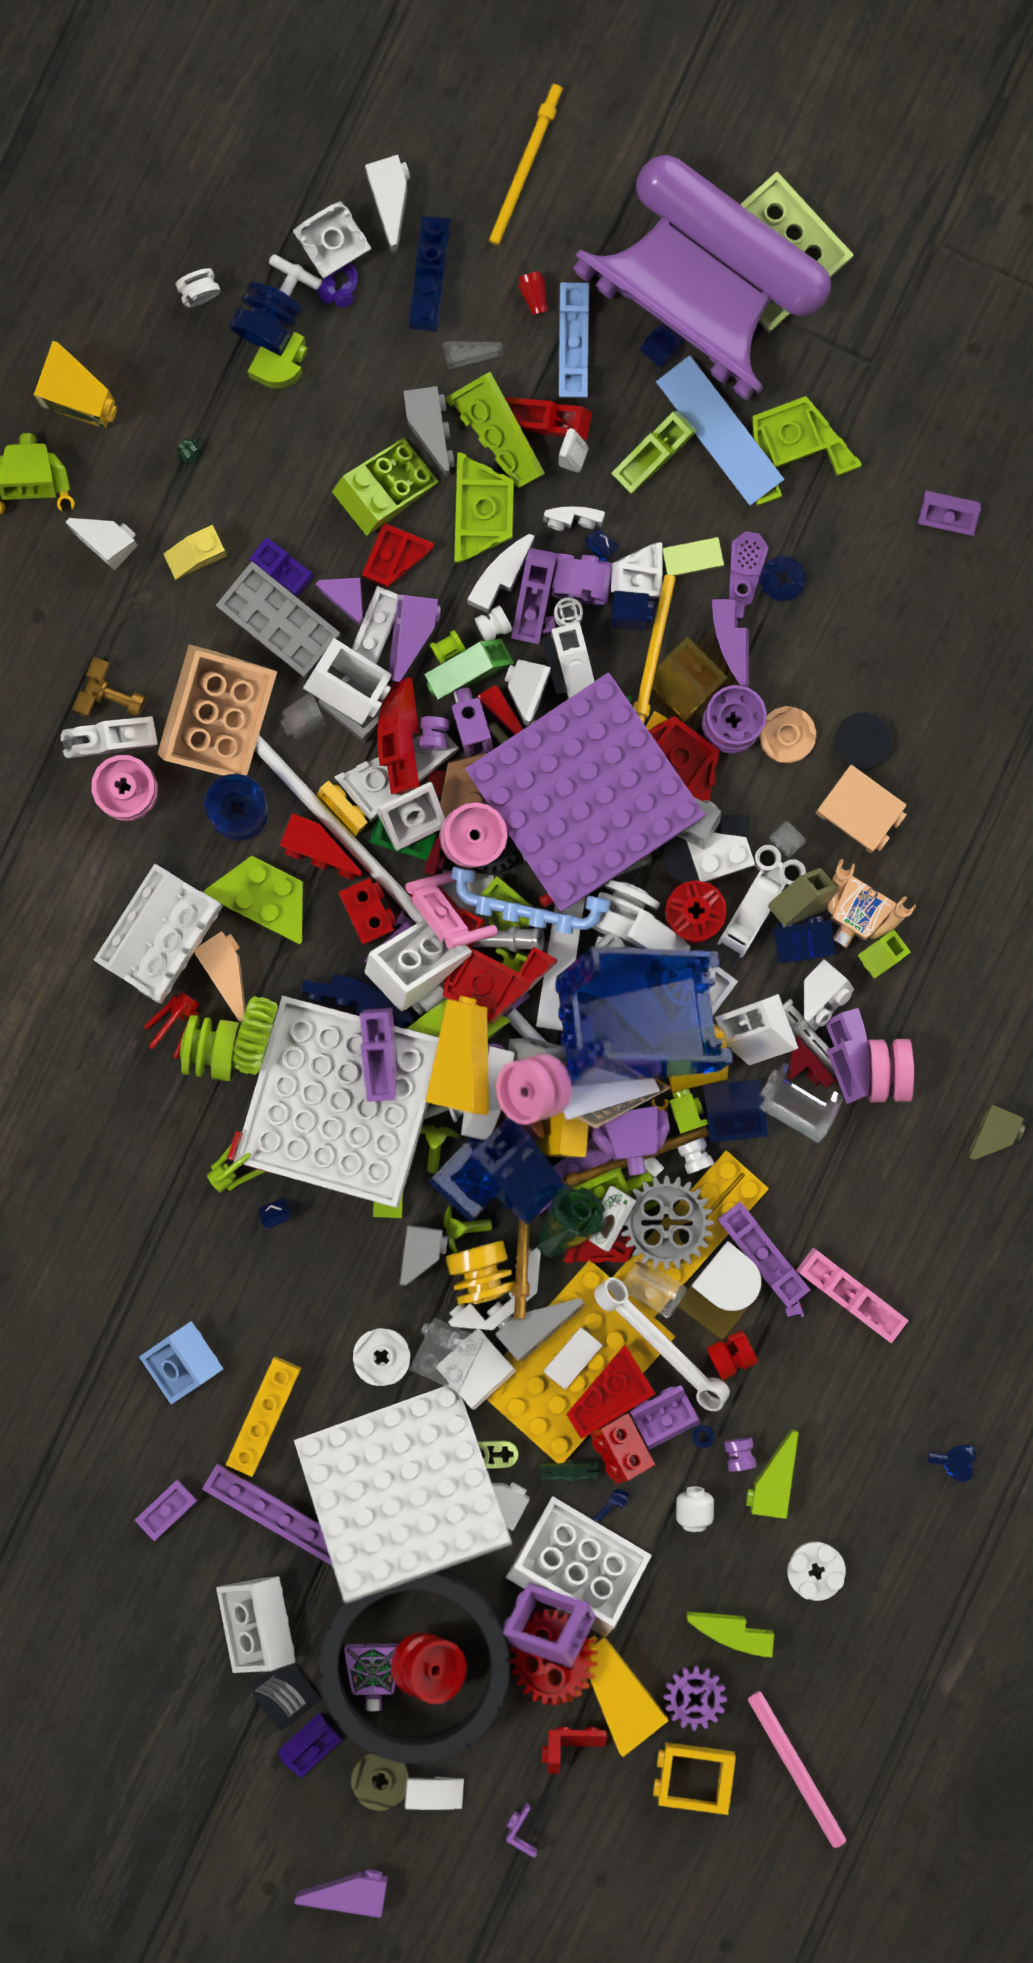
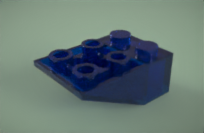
M509 1117L471 1153L464 1164L526 1225L566 1186L532 1137Z

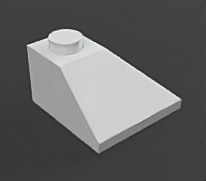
M69 518L66 521L71 531L114 570L138 546L133 539L136 534L124 523L119 527L114 521Z
M518 660L516 666L510 665L505 681L509 682L508 691L524 726L528 727L531 725V720L534 719L550 677V667Z

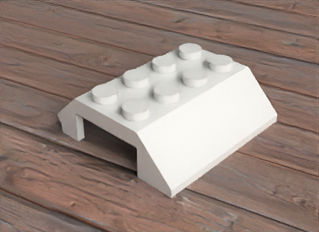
M154 864L94 958V961L123 978L150 998L162 1003L171 991L180 973L185 969L192 954L202 942L211 924L216 920L223 905Z

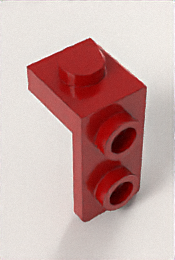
M557 1727L554 1730H549L548 1746H543L542 1763H548V1774H560V1746L605 1747L607 1731H601L596 1727H588L584 1730Z

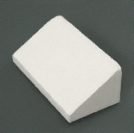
M580 1326L543 1372L566 1389L603 1345Z

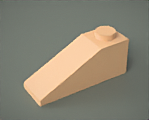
M221 931L198 946L194 953L239 1022L242 1023L246 1008L240 957L236 952L240 947L231 934L226 936Z

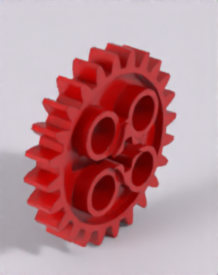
M546 1609L544 1612H534V1618L529 1617L522 1632L545 1640L544 1634L547 1632L549 1636L548 1641L557 1644L572 1613L564 1614L562 1609L555 1611L553 1609ZM585 1638L573 1663L574 1668L514 1647L509 1648V1651L515 1653V1658L510 1659L509 1663L516 1664L517 1666L511 1674L520 1675V1679L516 1683L517 1686L526 1685L524 1694L533 1693V1701L542 1700L544 1705L552 1704V1702L554 1705H560L563 1702H572L573 1697H581V1689L590 1687L586 1679L595 1678V1675L590 1671V1667L598 1666V1663L591 1660V1656L598 1654V1651L590 1650V1645L595 1642V1639ZM535 1658L538 1660L539 1664L537 1670L534 1666ZM559 1671L562 1674V1682L558 1680Z

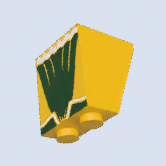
M52 341L34 392L35 398L43 408L106 429L108 422H113L117 412V406L114 405L115 401L109 390L58 342Z

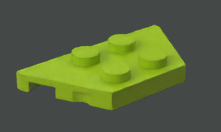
M457 453L455 563H461L511 540L513 528L514 480L466 457L463 453Z
M250 856L203 891L204 894L221 905L301 945L303 941V881L254 856Z

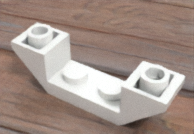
M529 1247L527 1282L530 1284L529 1297H526V1302L537 1293L540 1250L537 1247L533 1250ZM510 1291L508 1294L511 1299L504 1305L499 1301L486 1312L489 1315L486 1320L472 1303H469L467 1306L464 1303L459 1304L449 1313L452 1318L448 1322L453 1327L493 1330L514 1312L515 1296H512V1291Z

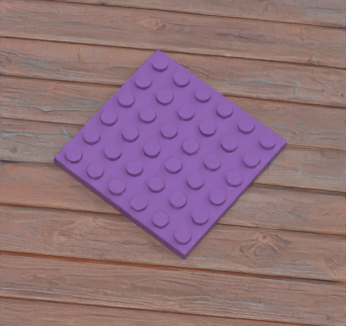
M609 672L465 768L489 806L501 815L506 824L508 834L561 913L705 817L704 812Z

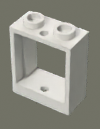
M334 638L303 689L362 725L368 715L373 718L380 708L381 702H383L391 689L387 683L392 674ZM333 666L373 691L370 698L328 673L329 667Z

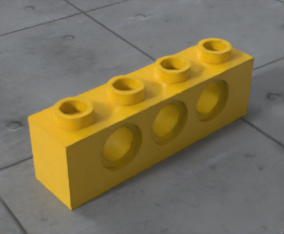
M276 1356L273 1358L227 1460V1466L249 1476L255 1474L301 1371V1367Z

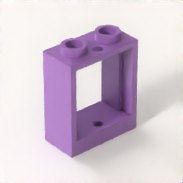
M528 1583L524 1592H521L517 1598L516 1608L512 1616L505 1621L503 1634L511 1647L572 1667L596 1615L587 1602ZM537 1601L572 1613L557 1644L522 1632Z

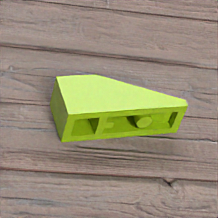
M790 1429L755 1480L753 1489L748 1488L746 1506H751L750 1512L752 1514L787 1519L799 1433L797 1430Z

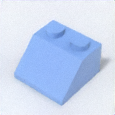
M192 1321L139 1356L170 1404H173L223 1370L216 1355L213 1354Z

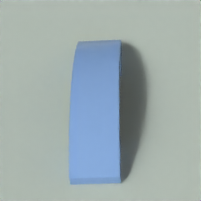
M560 283L559 397L587 398L589 283Z

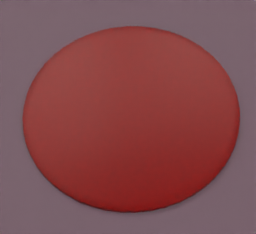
M435 771L427 779V783H432L438 796L441 795L446 772Z

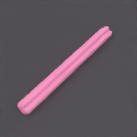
M760 1691L752 1694L748 1701L832 1847H840L846 1842L840 1827L763 1694Z

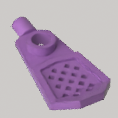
M747 531L732 541L729 599L738 601V618L743 619L745 606L752 603L768 551V546L760 534ZM743 584L747 586L748 592L740 594L737 591V587Z

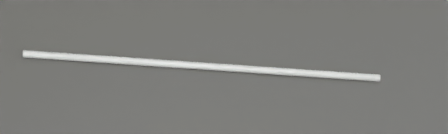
M259 735L254 751L416 924L422 921L424 918L411 901V896ZM516 1009L506 1016L511 1021L510 1024L523 1038L545 1041ZM655 1157L644 1160L646 1170L653 1177H656L664 1169Z

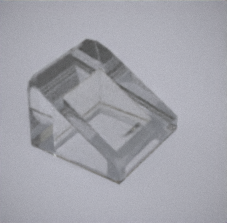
M785 821L770 836V840L787 857L792 856L806 842V839L788 821Z

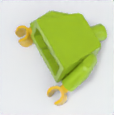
M21 434L18 445H8L5 447L4 455L0 456V495L2 500L56 497L57 492L60 495L57 501L58 509L62 512L60 503L63 499H69L71 501L72 510L74 509V501L68 496L67 492L70 490L64 465L55 454L48 453L45 444H36L37 437L34 434ZM0 500V515L5 512V504L2 500Z

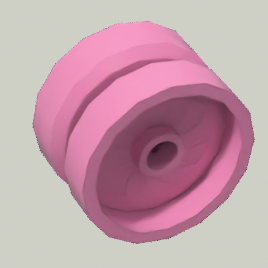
M117 755L106 759L96 769L92 778V794L96 804L110 817L120 821H134L144 817L153 809L158 798V783L154 773L141 760L130 755ZM128 784L131 786L130 791L125 790V794H122L121 788L123 785Z
M476 802L464 804L449 813L441 825L439 838L441 848L448 859L458 866L474 868L487 865L499 857L505 848L507 830L506 824L499 812L489 805ZM471 830H473L474 834H478V839L472 840L469 833Z
M910 1039L893 1040L890 1047V1057L884 1040H868L870 1057L869 1102H886L889 1095V1086L891 1087V1094L895 1102H910L913 1096L914 1061Z
M537 1054L505 1065L500 1071L496 1083L497 1098L501 1109L510 1119L518 1124H531L562 1113L569 1105L572 1094L571 1080L566 1068L558 1059L548 1054Z

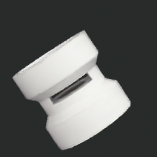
M563 598L556 604L554 619L559 627L577 622L581 623L583 608L576 599Z
M500 605L492 609L487 617L480 615L474 619L485 641L494 640L496 634H507L513 631Z
M704 1137L678 1147L680 1155L685 1157L687 1174L714 1164L712 1156L708 1155L707 1151H705L707 1144Z

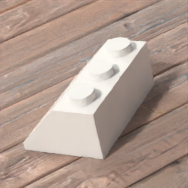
M279 1576L258 1578L216 1587L233 1673L271 1671L296 1662Z

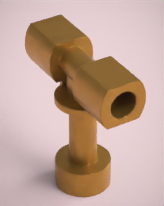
M93 657L86 674L87 678H89L84 692L79 691L72 708L73 712L90 718L95 703H102L104 699L127 707V714L138 718L143 710L146 696L135 692L131 697L108 688L109 682L105 681L111 665L102 659Z

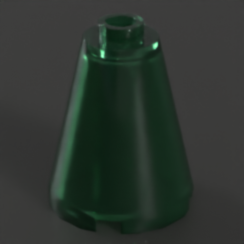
M568 1185L560 1189L555 1195L536 1238V1246L544 1256L556 1258L602 1231L606 1224V1219L604 1220L603 1216L605 1208L599 1198L590 1190L581 1187L579 1190L572 1188L573 1185Z

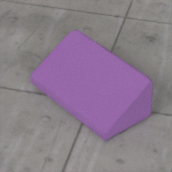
M925 491L918 524L974 536L981 504L971 500Z

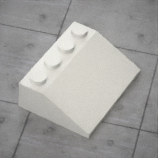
M552 1496L506 1578L524 1589L530 1583L589 1603L596 1615L591 1629L606 1637L615 1627L652 1555Z

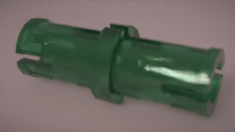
M567 1460L566 1463L541 1462L540 1471H553V1473H541V1481L567 1480V1483H573V1480H599V1472H587V1470H598L599 1461L573 1463V1460Z

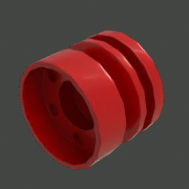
M702 881L685 882L677 887L668 898L664 909L666 926L685 942L691 944L702 943L712 938L724 924L727 913L725 900L719 890L711 884ZM694 904H698V908L703 910V914H700L697 919L693 918L692 913H688V909H692Z

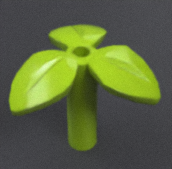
M434 1125L422 1126L420 1133L426 1134L427 1142L430 1145L427 1172L438 1173L441 1145L446 1137H454L460 1141L462 1137L456 1131L444 1126L436 1128Z
M449 1204L444 1215V1227L446 1228L445 1236L448 1237L447 1244L454 1253L458 1252L454 1239L461 1237L464 1233L491 1231L492 1224L490 1219L467 1222L453 1219L452 1207L454 1204Z

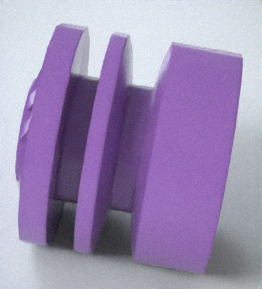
M732 685L722 688L713 695L703 714L702 730L705 739L723 753L735 754L747 750L755 743L766 724L767 712L763 700L755 691L746 686ZM729 717H733L734 722H739L735 728H732L731 723H726Z

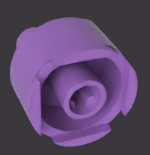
M558 554L551 595L559 599L574 598L583 604L603 605L607 603L611 584V563L599 561L598 557L582 555L581 560L574 559L572 555Z

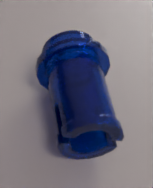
M700 1425L694 1429L692 1440L697 1447L708 1448L713 1444L715 1434L710 1427ZM707 1432V1438L699 1440V1433Z

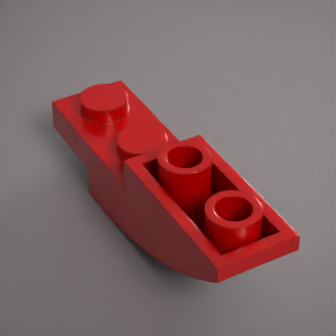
M406 678L400 682L397 681L389 684L388 686L391 689L383 702H381L377 733L379 766H387L392 795H401L419 788L412 737L419 734L412 678Z

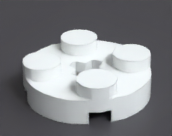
M377 1328L366 1332L357 1341L353 1352V1362L357 1374L365 1382L376 1386H386L396 1383L405 1375L409 1367L411 1353L406 1340L399 1333L391 1329ZM384 1349L387 1350L389 1362L387 1364L381 1362L379 1365L376 1364L375 1360L377 1357L374 1352L376 1350L380 1352Z
M819 1541L807 1542L799 1546L791 1556L787 1566L788 1579L793 1589L803 1598L815 1601L828 1599L836 1594L844 1584L846 1569L843 1558L830 1545ZM817 1563L819 1567L824 1566V1571L818 1579L814 1575L809 1576L808 1571L812 1570V1564Z

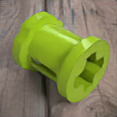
M455 630L451 631L450 636L440 642L430 644L440 664L466 650Z

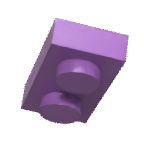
M177 1479L135 1521L155 1541L197 1499Z

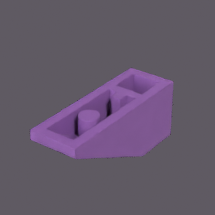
M534 548L529 549L514 620L512 639L539 644L558 556L557 553Z
M398 594L389 673L392 676L389 680L401 681L435 628V622H438L440 618V606L437 605L438 599Z
M366 1869L365 1873H354L298 1891L295 1904L381 1918L387 1876H382L380 1871Z

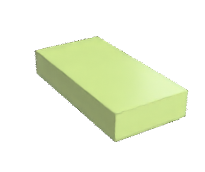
M718 537L662 548L667 575L679 576L724 566Z

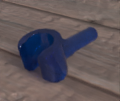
M620 1489L614 1490L608 1502L593 1519L599 1523L614 1505L623 1509L629 1494Z

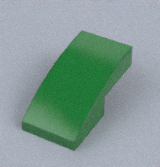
M378 816L369 843L427 861L436 833H432L396 851Z

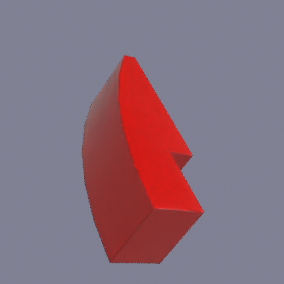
M504 397L522 431L565 438L567 430L573 429L583 440L587 441L592 412L582 406L559 405L553 401Z

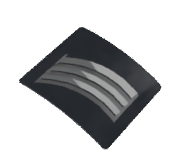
M294 1663L268 1671L248 1687L250 1693L280 1731L321 1700L320 1696L307 1682Z

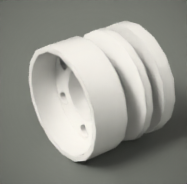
M610 880L603 887L613 892V895L599 892L598 895L599 898L610 900L609 911L602 912L599 922L592 928L605 935L608 932L617 935L623 943L638 948L627 935L640 910L654 918L652 914L643 909L647 907L652 910H658L660 903L638 887L626 882Z

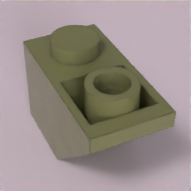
M821 868L799 876L775 897L767 907L786 927L825 911L838 887Z

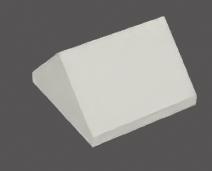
M431 782L378 807L376 811L396 851L440 830L445 820Z

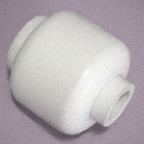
M688 1487L687 1491L679 1494L676 1500L677 1522L687 1531H704L714 1519L713 1497L704 1492L702 1487Z

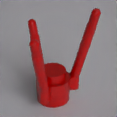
M180 992L177 997L173 996L169 1003L144 1025L145 1029H149L167 1012L170 1011L172 1013L171 1017L149 1044V1048L153 1049L177 1018L183 1022L188 1018L185 1030L190 1016L199 1015L196 1012L199 1004L183 992ZM183 1033L174 1053L175 1059H178L180 1056Z

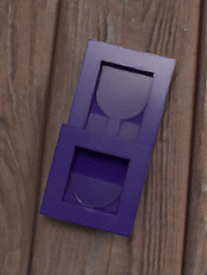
M267 537L249 558L251 562L255 563L295 597L300 595L314 577L312 572L290 557L286 551Z

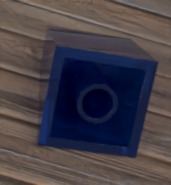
M491 1136L487 1141L470 1137L428 1182L470 1222L518 1171L514 1167L518 1162L506 1150L501 1155L493 1147L497 1142Z

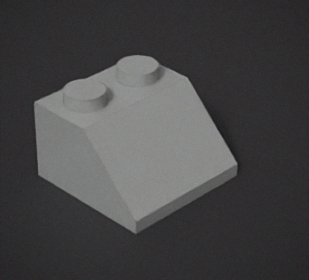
M407 1226L400 1280L401 1285H407L438 1261L440 1254L446 1253L448 1237L443 1236V1229Z

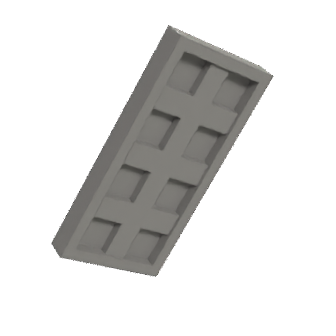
M253 562L247 566L216 604L218 609L304 678L322 658L334 638L337 640L341 635L333 626Z

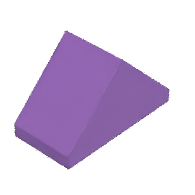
M360 578L319 580L316 583L317 589L355 623L361 626L363 622V604Z

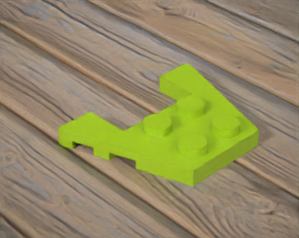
M807 396L752 417L753 439L775 468L823 450H827L837 477L862 467L859 459L850 452L845 442L831 429L829 423ZM778 484L756 501L757 507L782 497Z

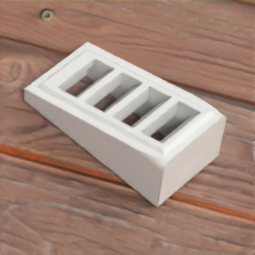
M573 429L567 430L559 453L558 464L559 467L578 473L581 471L588 446Z

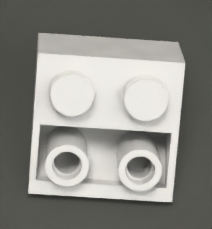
M779 994L715 1017L719 1028L724 1032L726 1046L748 1065L798 1049Z

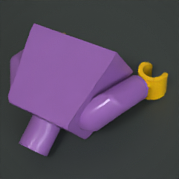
M652 1099L651 1107L629 1110L597 1128L588 1125V1131L593 1141L605 1155L612 1157L614 1161L627 1159L629 1176L645 1174L644 1156L656 1154L657 1150L663 1147L670 1130L667 1113L669 1102L667 1099H664L663 1107H659L655 1104V1099Z

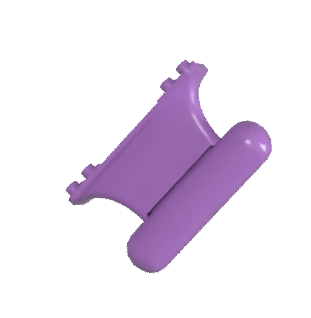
M659 155L650 159L641 168L636 180L638 199L644 206L661 218L658 223L636 244L617 254L597 256L579 250L575 255L578 262L573 269L586 282H589L594 274L601 279L597 282L596 286L606 297L612 299L618 291L626 298H631L710 357V360L715 363L710 370L711 374L723 384L726 383L730 376L738 380L733 387L735 389L734 392L748 401L753 393L759 395L763 390L761 383L752 372L750 349L754 331L765 308L772 300L785 311L795 316H808L817 312L826 303L830 295L831 279L829 273L820 263L683 161L671 155Z

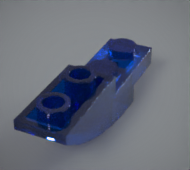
M422 216L409 329L437 332L450 231V219Z
M337 974L333 975L332 985L303 980L301 992L308 993L307 999L324 1002V997L336 998L335 1004L352 1007L353 1002H358L356 1014H360L363 1010L392 1008L394 1026L406 1028L407 1023H414V1018L407 1010L401 1012L382 991L364 982Z

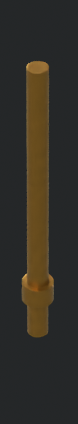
M705 1126L669 1138L665 1140L663 1147L658 1149L656 1154L644 1156V1160L709 1136ZM627 1159L611 1160L577 1174L575 1171L566 1174L564 1179L544 1186L546 1195L549 1197L567 1189L571 1190L617 1167H620V1169L628 1167Z
M530 1146L523 1149L516 1283H513L512 1296H515L514 1319L525 1320L526 1297H529L530 1284H527L534 1164V1147Z

